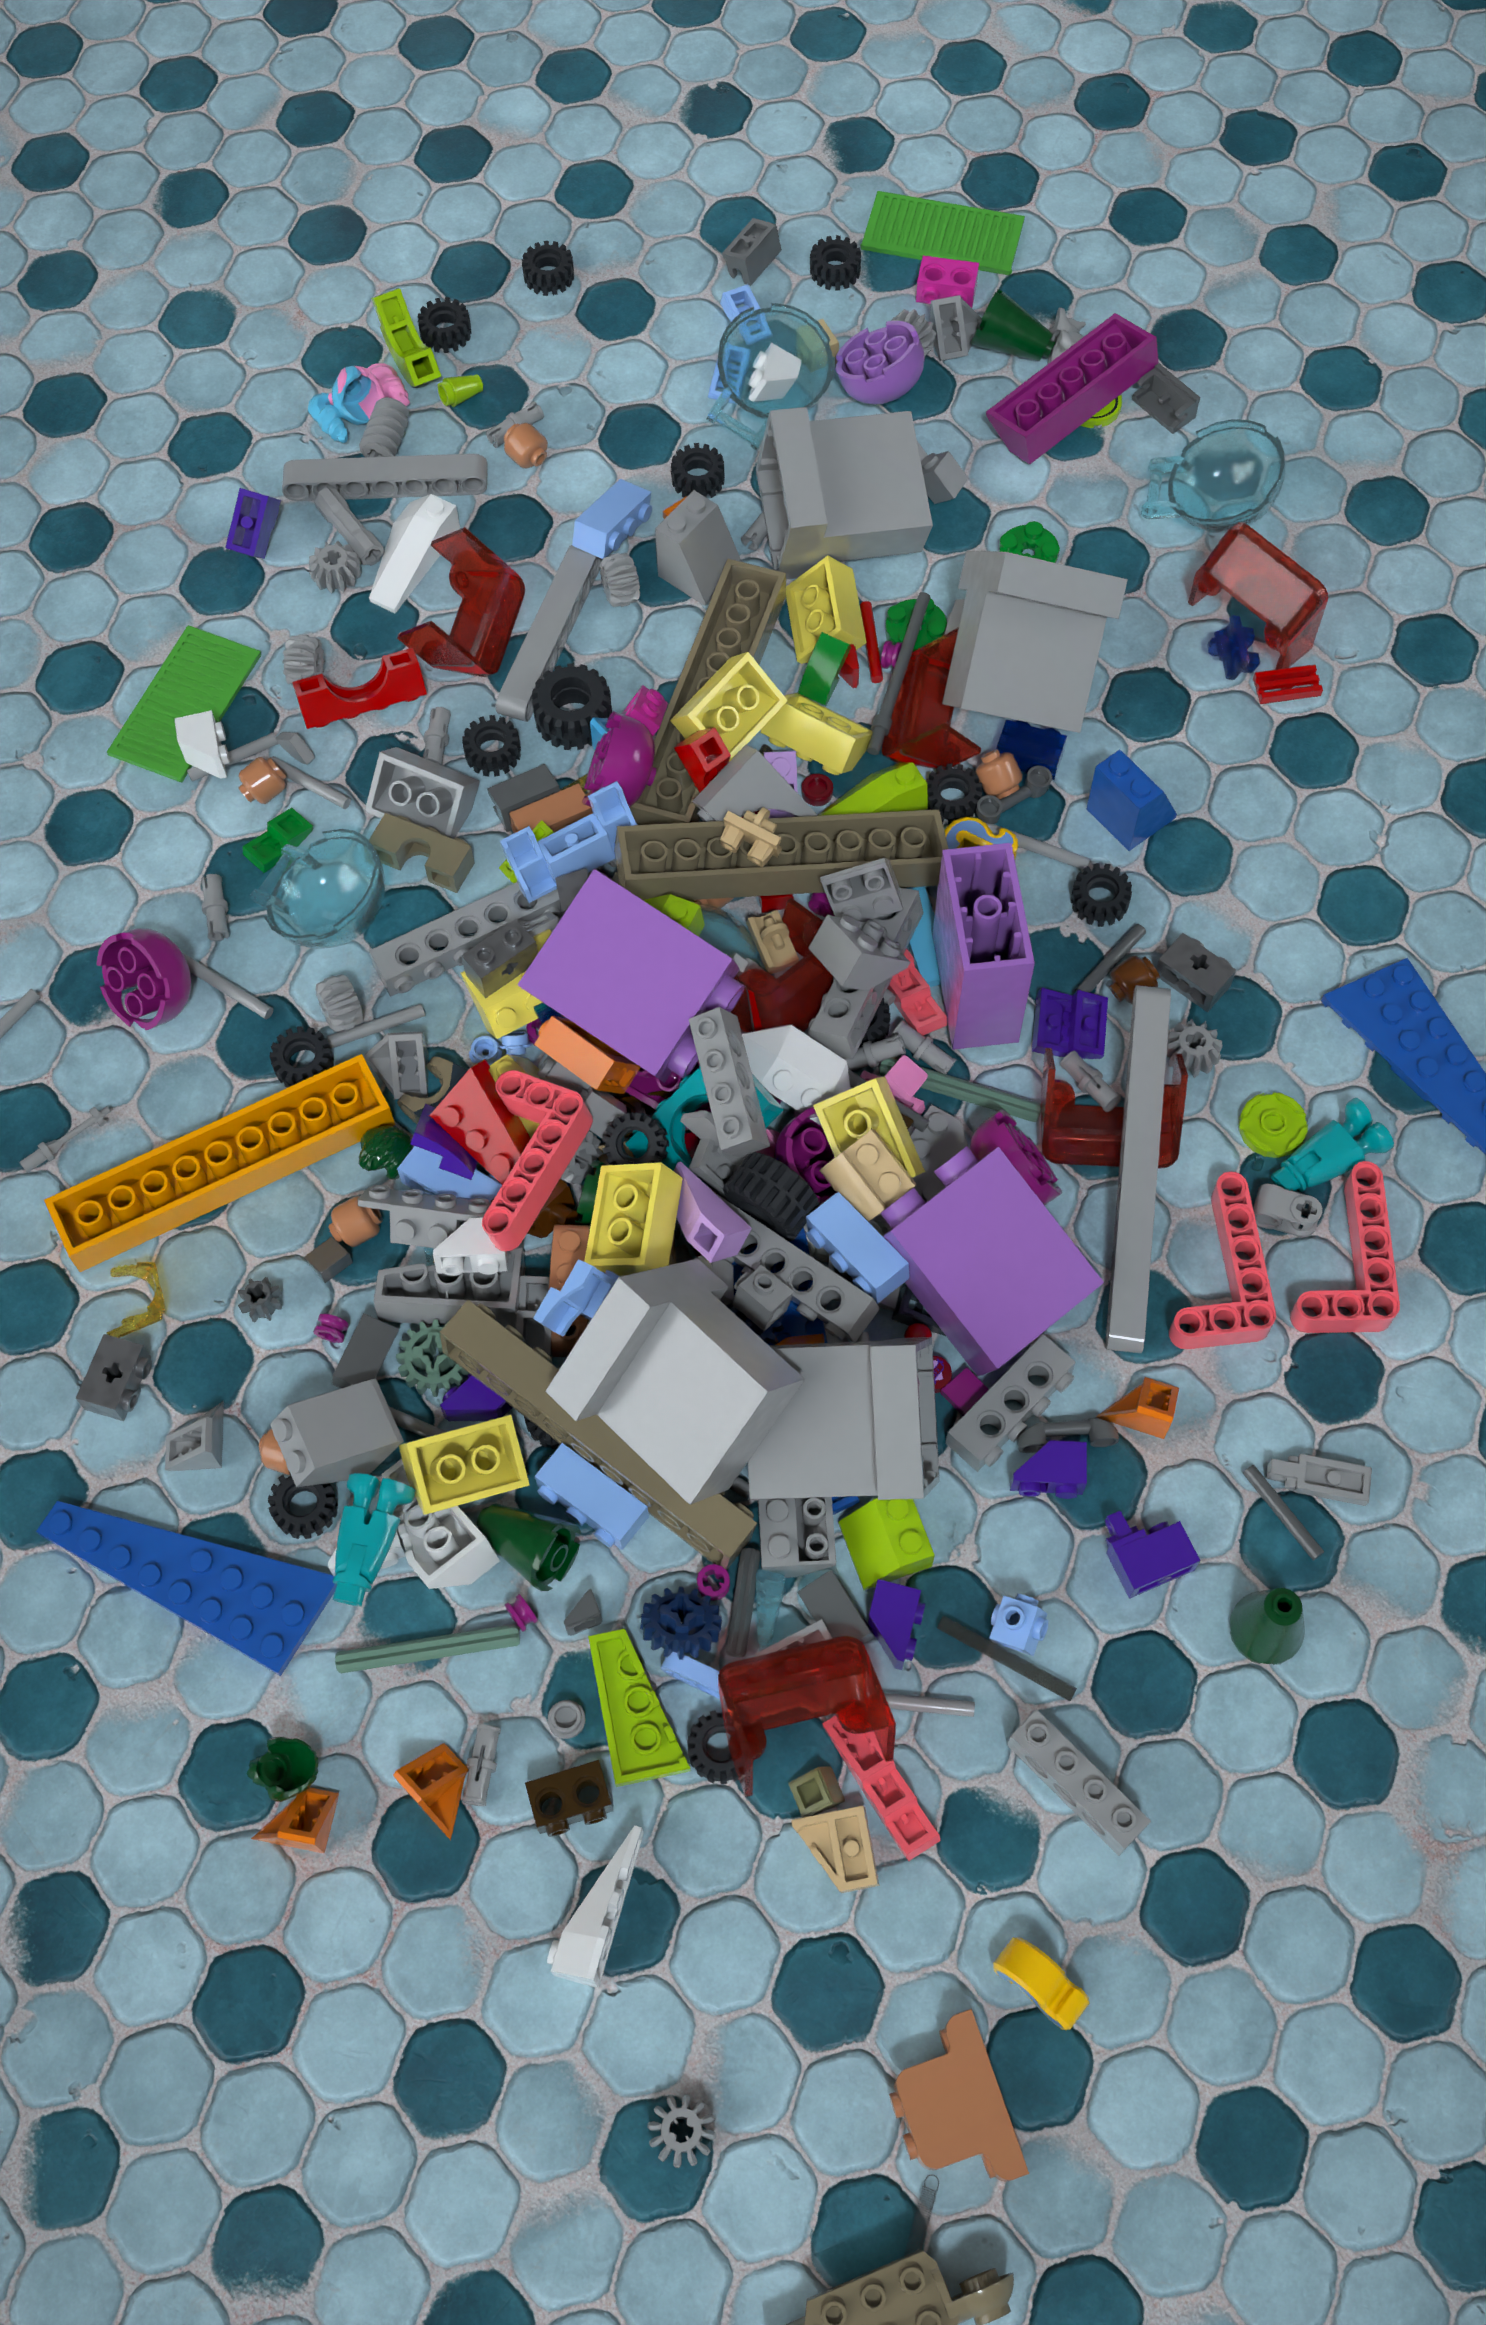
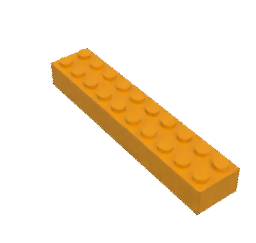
M360 1054L44 1199V1202L69 1258L78 1271L82 1272L360 1142L363 1134L370 1129L386 1125L395 1126V1122L386 1099L363 1055Z

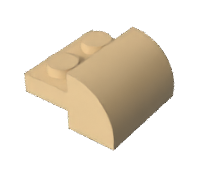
M874 1128L819 1170L836 1193L839 1192L868 1222L917 1185Z

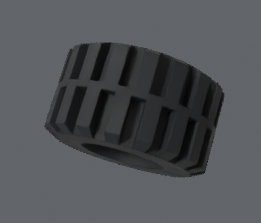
M574 663L567 664L568 667L564 668L558 665L554 667L555 671L550 672L548 670L543 673L544 679L538 678L535 683L536 688L532 691V705L536 728L546 742L551 740L552 746L558 748L560 745H563L564 750H571V747H577V750L584 749L586 744L592 746L590 729L592 718H609L612 713L610 689L607 686L606 679L603 676L599 677V673L595 669L589 671L587 666L580 664L579 667H574ZM569 703H580L585 705L584 707L574 711H566L560 709L562 706Z
M757 1152L747 1155L723 1187L724 1194L731 1204L787 1241H792L796 1238L807 1223L806 1216L819 1207L817 1196L801 1176L779 1160Z

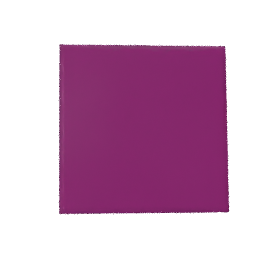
M966 1367L941 1389L940 1394L964 1416L989 1389Z

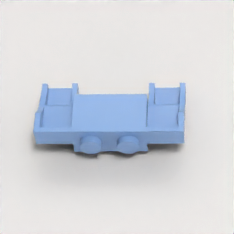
M617 781L588 795L593 813L537 841L533 831L528 826L500 841L506 859L513 869L519 887L528 903L556 890V877L585 868L590 872L616 859L614 849L617 826L637 825L624 796L623 789Z
M578 1259L561 1291L550 1287L533 1319L564 1337L571 1324L580 1314L591 1321L620 1276L609 1270H606L604 1274L594 1266Z

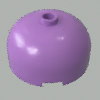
M887 321L886 327L869 332L868 328L851 337L836 355L838 362L835 370L843 388L852 398L865 404H884L902 397L917 383L924 368V350L914 326L904 321Z

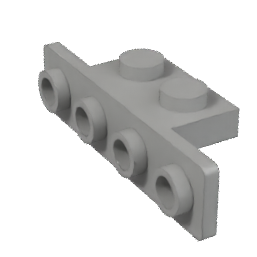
M700 1110L683 1114L680 1121L700 1138L689 1169L719 1196L728 1201L723 1187L747 1155L738 1158L721 1151L711 1112Z
M386 1185L368 1187L358 1198V1206L390 1211L391 1243L434 1249L461 1226V1220L467 1221L469 1218H483L491 1205L489 1200L484 1198L466 1200L456 1198L452 1194H423L422 1191L417 1189L405 1191L392 1190Z

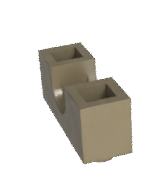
M386 812L367 842L372 860L397 870H401L405 862L413 856L423 855L428 857L424 865L428 882L458 893L475 864L472 848L464 840L449 838L440 834L434 828H424L412 823L406 817H396Z

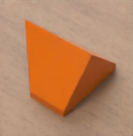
M1145 1377L1141 1385L1101 1412L1096 1418L1164 1439L1174 1418L1179 1388Z
M442 1743L396 1770L393 1776L451 1841L464 1780L469 1769L445 1743Z
M309 1787L306 1791L298 1794L293 1801L251 1839L325 1853L339 1793Z

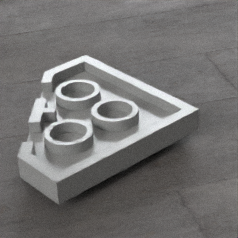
M932 1104L923 1116L930 1121L925 1131L921 1132L915 1128L910 1136L925 1170L924 1173L912 1177L917 1184L914 1188L925 1202L945 1187L934 1171L968 1146L961 1120Z

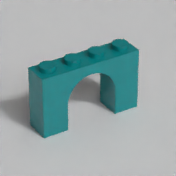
M700 1067L693 1074L686 1076L680 1082L679 1089L670 1098L663 1100L652 1115V1118L658 1119L662 1123L661 1127L667 1131L668 1135L665 1136L666 1140H669V1147H666L668 1154L661 1162L673 1171L678 1162H682L687 1168L690 1167L692 1158L685 1146L686 1126L680 1121L682 1115L695 1112L700 1106L709 1102ZM752 1074L765 1128H767L784 1109ZM634 1130L632 1137L625 1143L636 1158L643 1156L648 1149L646 1135L638 1130Z

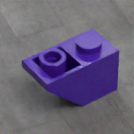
M471 1374L468 1375L469 1379L460 1387L455 1386L451 1388L443 1397V1403L440 1404L443 1416L449 1422L489 1421L503 1417L513 1408L502 1397Z
M1050 1440L1013 1473L1010 1491H1019L1021 1496L1026 1497L1039 1496L1041 1493H1055V1496L1058 1498L1071 1499L1077 1497V1495H1083L1087 1485V1442Z
M878 1579L869 1612L868 1625L894 1668L902 1670L905 1659L910 1661L913 1659L917 1639L910 1637L913 1624L921 1625L926 1603L919 1602L921 1590Z

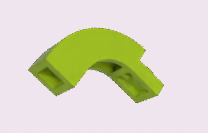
M396 288L372 297L371 299L381 324L380 329L397 367L408 384L415 387L441 377L431 347H426L413 325L401 289Z

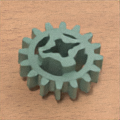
M434 1319L432 1327L429 1328L426 1327L423 1321L420 1322V1331L417 1333L409 1329L407 1331L410 1338L409 1342L401 1340L399 1342V1346L404 1352L396 1354L397 1362L402 1364L398 1367L401 1377H406L407 1386L411 1388L417 1384V1390L420 1395H423L427 1388L431 1389L433 1397L438 1396L439 1389L441 1388L448 1392L451 1389L450 1385L453 1383L461 1386L463 1384L461 1375H469V1373L443 1353L440 1331L444 1327H440L438 1319ZM438 1348L440 1355L437 1356L433 1368L431 1361L434 1360V1355H436V1349ZM413 1367H417V1370H424L427 1373V1377L419 1374Z

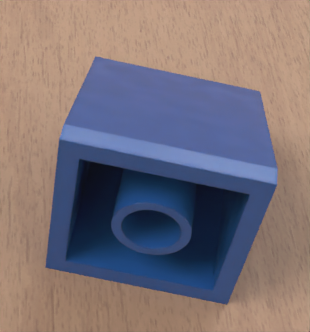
M1120 749L1095 767L1086 810L1128 851H1131L1177 817V813L1164 791Z

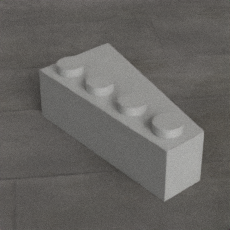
M523 1247L515 1248L510 1251L511 1253H508V1271L490 1275L480 1272L462 1273L456 1276L444 1273L437 1274L435 1265L426 1266L424 1263L378 1270L374 1294V1305L378 1320L382 1322L416 1324L423 1321L424 1324H432L434 1319H438L439 1325H445L463 1304L470 1300L476 1306L482 1303L488 1307L496 1316L494 1320L504 1328L510 1325L516 1329L517 1310H519L520 1277L525 1276L526 1270Z

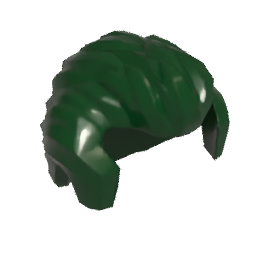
M386 1125L370 1129L361 1138L362 1150L359 1154L358 1164L366 1171H376L385 1168L387 1170L386 1176L389 1179H398L400 1176L397 1168L413 1149L414 1145L410 1144L409 1135L398 1127Z
M273 1737L267 1741L268 1751L264 1755L250 1760L247 1776L253 1780V1783L268 1790L270 1799L276 1802H283L306 1791L314 1783L318 1774V1757L316 1752L312 1750L310 1745L297 1738Z

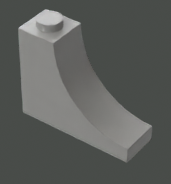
M745 745L692 801L700 809L697 815L704 822L724 821L723 819L728 811L742 817L747 810L754 812L761 810L763 807L787 811L795 817L818 816L758 750L748 745Z

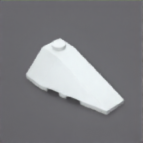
M429 494L410 502L393 523L369 596L370 602L393 613L398 611L460 531L456 505Z
M402 1459L382 1473V1478L396 1480L410 1486ZM415 1497L407 1505L396 1506L394 1514L401 1520L398 1532L404 1544L407 1562L429 1589L472 1584L500 1562L487 1538L458 1506L423 1515Z
M634 1825L563 1930L560 1941L553 1940L547 1963L552 1965L551 1972L554 1976L599 1989L644 1835L642 1827Z

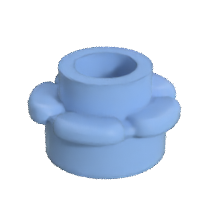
M523 1031L511 1032L501 1037L502 1044H499V1048L506 1049V1054L509 1055L525 1054L526 1048L532 1046V1042L528 1041V1032Z
M489 1036L476 1038L469 1051V1058L473 1063H479L486 1059L489 1066L502 1057L499 1043ZM484 1051L489 1052L488 1055H483L482 1053Z

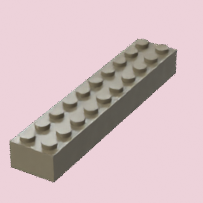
M727 559L654 740L655 758L653 767L657 768L654 781L651 786L646 785L641 797L630 807L637 825L699 822L700 817L697 813L700 809L692 801L700 793L674 749L685 738L670 720L729 658L749 652L760 665L786 598V573Z
M920 810L769 818V821L777 824L773 834L781 837L780 846L782 851L778 858L772 855L764 867L752 863L747 858V854L753 845L744 840L736 853L721 846L720 839L725 829L724 821L617 826L614 852L620 886L644 901L645 899L668 894L685 900L821 893L825 892L820 877L882 858L890 860L899 888L938 886L942 850L949 848L940 811Z
M467 1300L440 1331L443 1353L502 1397L506 1403L549 1434L560 1445L561 1443L565 1444L648 1506V1512L651 1516L710 1562L722 1566L727 1571L739 1556L741 1550L752 1539L757 1522L753 1520L754 1514L740 1503L733 1505L723 1497L725 1492L690 1505L598 1415L575 1421L545 1392L559 1371L558 1368L551 1364V1357L539 1347L532 1349L522 1341L524 1337L512 1326L507 1325L504 1328L495 1321L496 1316L488 1307L482 1303L476 1306L470 1300Z

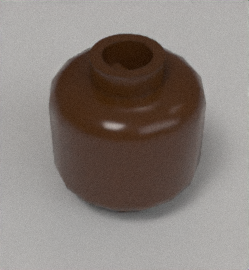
M1133 955L1111 971L1110 977L1113 984L1109 986V989L1119 1002L1125 999L1128 1003L1133 1004L1135 986L1158 987L1157 980L1160 978V975L1147 957L1144 956L1141 959Z

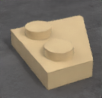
M864 1806L791 1820L792 1827L808 1846L839 1892L846 1893L880 1886Z

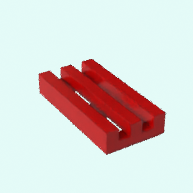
M1316 665L1255 672L1253 681L1260 704L1321 696L1323 688L1322 685H1319L1320 678L1319 675H1316ZM1311 685L1308 687L1293 688L1295 686ZM1280 688H1281V690H1278V691L1264 692L1265 690H1273V689H1280Z

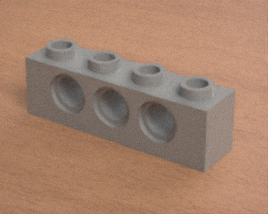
M718 1007L690 1018L689 1023L721 1151L739 1158L769 1147L770 1144L737 1016Z
M1043 1334L948 1431L946 1444L977 1472L985 1464L991 1467L1003 1454L1004 1451L1001 1447L1009 1439L1015 1442L1026 1430L1027 1425L1025 1422L1033 1414L1039 1417L1051 1403L1048 1398L1056 1390L1062 1393L1075 1378L1072 1372L1076 1362ZM1033 1375L1040 1376L1045 1380L1046 1384L1042 1386L1033 1385L1028 1377ZM1016 1400L1022 1405V1409L1017 1411L1010 1410L1004 1402ZM985 1424H991L998 1429L999 1433L987 1435L982 1432L980 1427Z
M1037 1709L1010 1736L1007 1746L1118 1856L1151 1822Z

